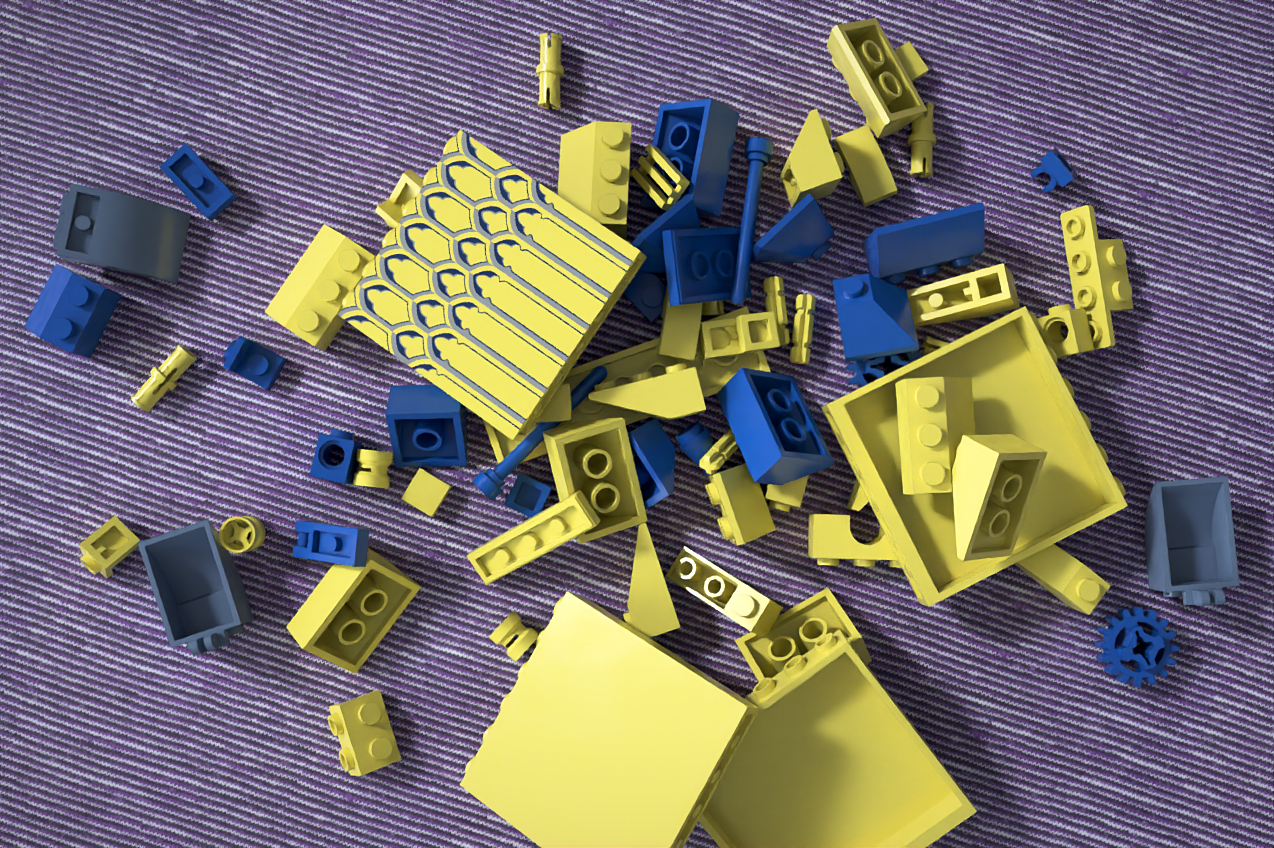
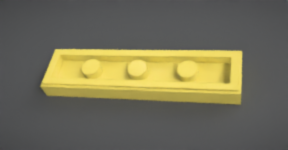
M581 490L472 550L467 555V558L484 583L488 585L594 528L599 524L600 519Z

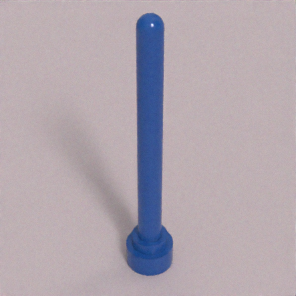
M761 137L749 138L745 143L744 157L750 166L731 300L736 305L743 304L746 299L763 168L768 165V161L772 159L774 143L769 139Z
M597 366L571 392L572 411L595 389V385L600 384L607 377L608 372L604 366ZM561 422L540 423L494 470L491 468L486 472L482 470L472 482L493 501L503 491L501 487L505 484L504 479L544 440L543 431L556 428Z

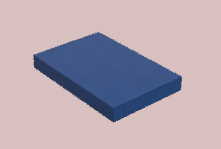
M741 226L661 231L670 306L731 300ZM750 275L748 277L746 298L752 297Z

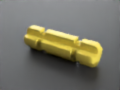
M779 276L768 277L763 281L764 294H767L765 299L766 312L774 311L780 346H785L789 343L790 338L789 329L785 328L788 320L785 296H782L784 291L783 279Z
M800 294L796 298L795 310H797V314L794 315L791 340L794 347L790 349L789 359L790 362L795 364H807L810 361L811 349L808 348V345L812 343L814 324L812 312L815 311L816 297L813 295Z
M731 428L700 459V468L705 469L707 474H714L738 449L739 446L736 444Z

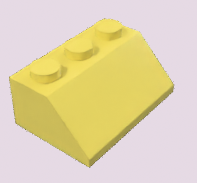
M876 18L839 24L832 28L827 48L832 55L833 64L842 73L849 86L852 98L858 102L866 116L868 127L876 134L877 138L897 133L928 111Z
M595 121L561 135L557 195L622 239L627 240L632 123Z
M324 224L265 310V313L312 346L325 351L345 322L338 315L343 308L342 302L345 296L357 287L363 278L362 272L364 267L370 260L375 259L376 256Z
M927 377L909 378L896 382L903 494L953 492L952 468L956 459L957 447L961 443L963 435H975L971 378Z
M624 418L576 421L543 431L559 501L581 490L600 519L597 526L574 538L578 543L582 544L648 522Z
M368 548L366 567H353L334 563L286 628L303 650L356 674L421 586L381 555Z
M829 588L822 590L779 615L765 638L749 632L735 640L758 683L765 678H773L783 670L785 664L791 658L797 655L803 656L814 648V644L820 637L827 633L833 634L839 629L866 664L872 661L862 636Z

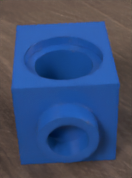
M332 429L331 435L319 433L309 476L343 484H353L354 473L358 464L356 460L357 449H361L362 442L352 440L354 433ZM341 446L345 457L343 462L336 466L330 460V452L334 447Z

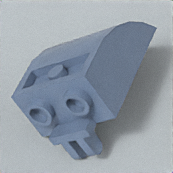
M71 183L69 193L65 192L62 197L53 247L57 249V256L69 262L177 283L191 214L144 199Z
M1228 476L1155 482L1149 496L1145 519V553L1149 589L1163 591V597H1183V605L1208 606L1209 604L1220 605L1225 603L1223 587L1240 586Z
M208 519L138 542L171 648L186 643L188 650H191L193 656L231 644L228 636L245 631L243 624L254 620L234 560L230 552L222 546L218 531Z

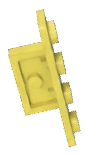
M1085 205L1062 213L1060 218L1075 309L1085 308L1094 350L1115 346L1111 312L1126 311L1134 308L1122 239L1099 240L1094 208L1092 205Z

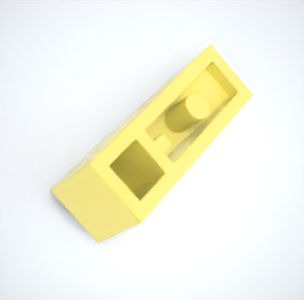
M1004 263L907 290L915 327L986 317L1020 308L1013 274Z
M645 522L639 524L627 604L629 612L624 613L623 617L625 623L651 638L680 628V624Z
M1055 544L1015 563L1017 567L1068 607L1090 615L1111 586L1086 565Z

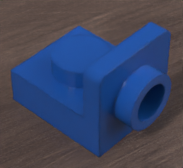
M239 336L237 341H232L224 354L226 361L223 368L235 372L267 390H271L287 359L248 338Z

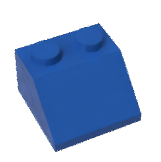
M56 263L24 327L39 338L72 354L91 358L122 294Z
M436 385L391 386L385 415L396 468L467 466L466 407Z

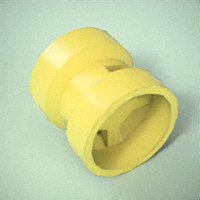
M357 449L356 460L359 463L358 471L354 473L353 485L389 489L390 477L387 471L388 466L392 464L393 453Z
M237 516L227 519L222 524L219 530V539L222 546L232 553L249 552L263 544L266 530L263 523L253 516Z
M512 611L489 638L496 645H503L507 649V655L516 662L534 643L539 634L533 628H526L521 622V617ZM517 634L519 637L514 641L512 638Z

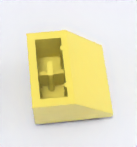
M817 109L809 112L780 174L792 208L809 193L815 200L831 195L842 179L841 173H844L842 158L838 152L833 153L829 142L832 134L826 118H820Z
M746 463L708 476L710 483L706 484L705 488L711 505H719L722 517L718 518L717 522L721 534L726 541L731 539L732 544L739 546L776 530L759 483L754 482Z

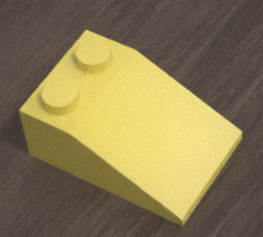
M1013 434L963 435L961 443L957 447L956 459L952 468L957 558L962 561L1012 556L1047 451Z

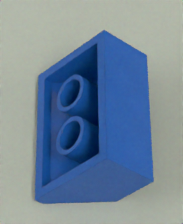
M714 99L660 104L652 145L657 147L690 182L679 200L689 194L694 200L698 218L720 217L740 113ZM655 162L653 166L661 173L662 176H664L668 180L671 186L675 189L677 187V184L662 169V167L657 162ZM647 174L651 181L659 188V190L667 197V199H669V196L664 192V190L655 182V180L649 174ZM645 190L643 191L640 207L666 212L656 204Z
M983 202L874 229L862 243L870 274L895 285L906 281V275L918 273L919 278L940 273L939 267L952 264L953 269H960L975 264L974 258L984 252L985 208Z
M741 368L716 394L723 409V414L727 418L735 436L736 444L741 450L748 466V471L755 483L783 485L829 468L835 463L793 376Z

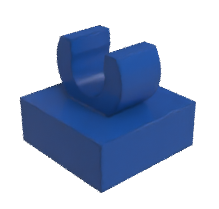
M1057 148L1042 157L1040 161L1043 165L1038 166L1031 173L1032 178H1035L1042 172L1049 174L1051 180L1042 189L1044 193L1053 190L1057 184L1064 187L1078 176Z

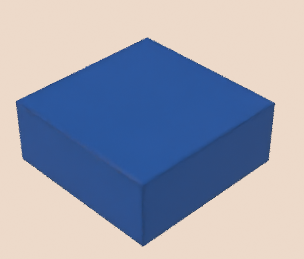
M519 473L504 505L531 518L542 512L552 487Z

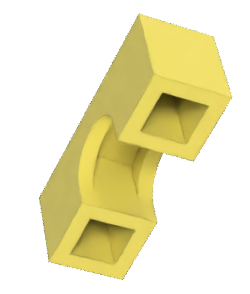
M809 513L808 556L817 558V565L837 566L839 565V559H853V566L875 567V560H889V567L902 568L881 525L877 536L872 541L861 544L851 534L850 515Z

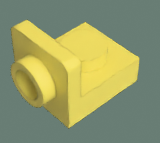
M114 516L79 544L83 555L80 561L92 574L96 575L100 572L105 578H108L113 574L112 568L139 547L138 542L141 541Z

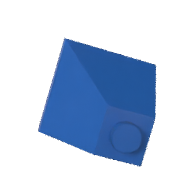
M810 193L755 244L751 256L753 262L805 263L811 256L818 260L831 247L827 241L834 234V231Z
M689 194L685 195L639 233L631 243V245L639 249L647 257L638 271L666 274L661 231L701 228L694 200Z
M871 274L832 280L846 362L919 350L906 290Z
M657 418L628 433L645 510L674 492L675 447Z

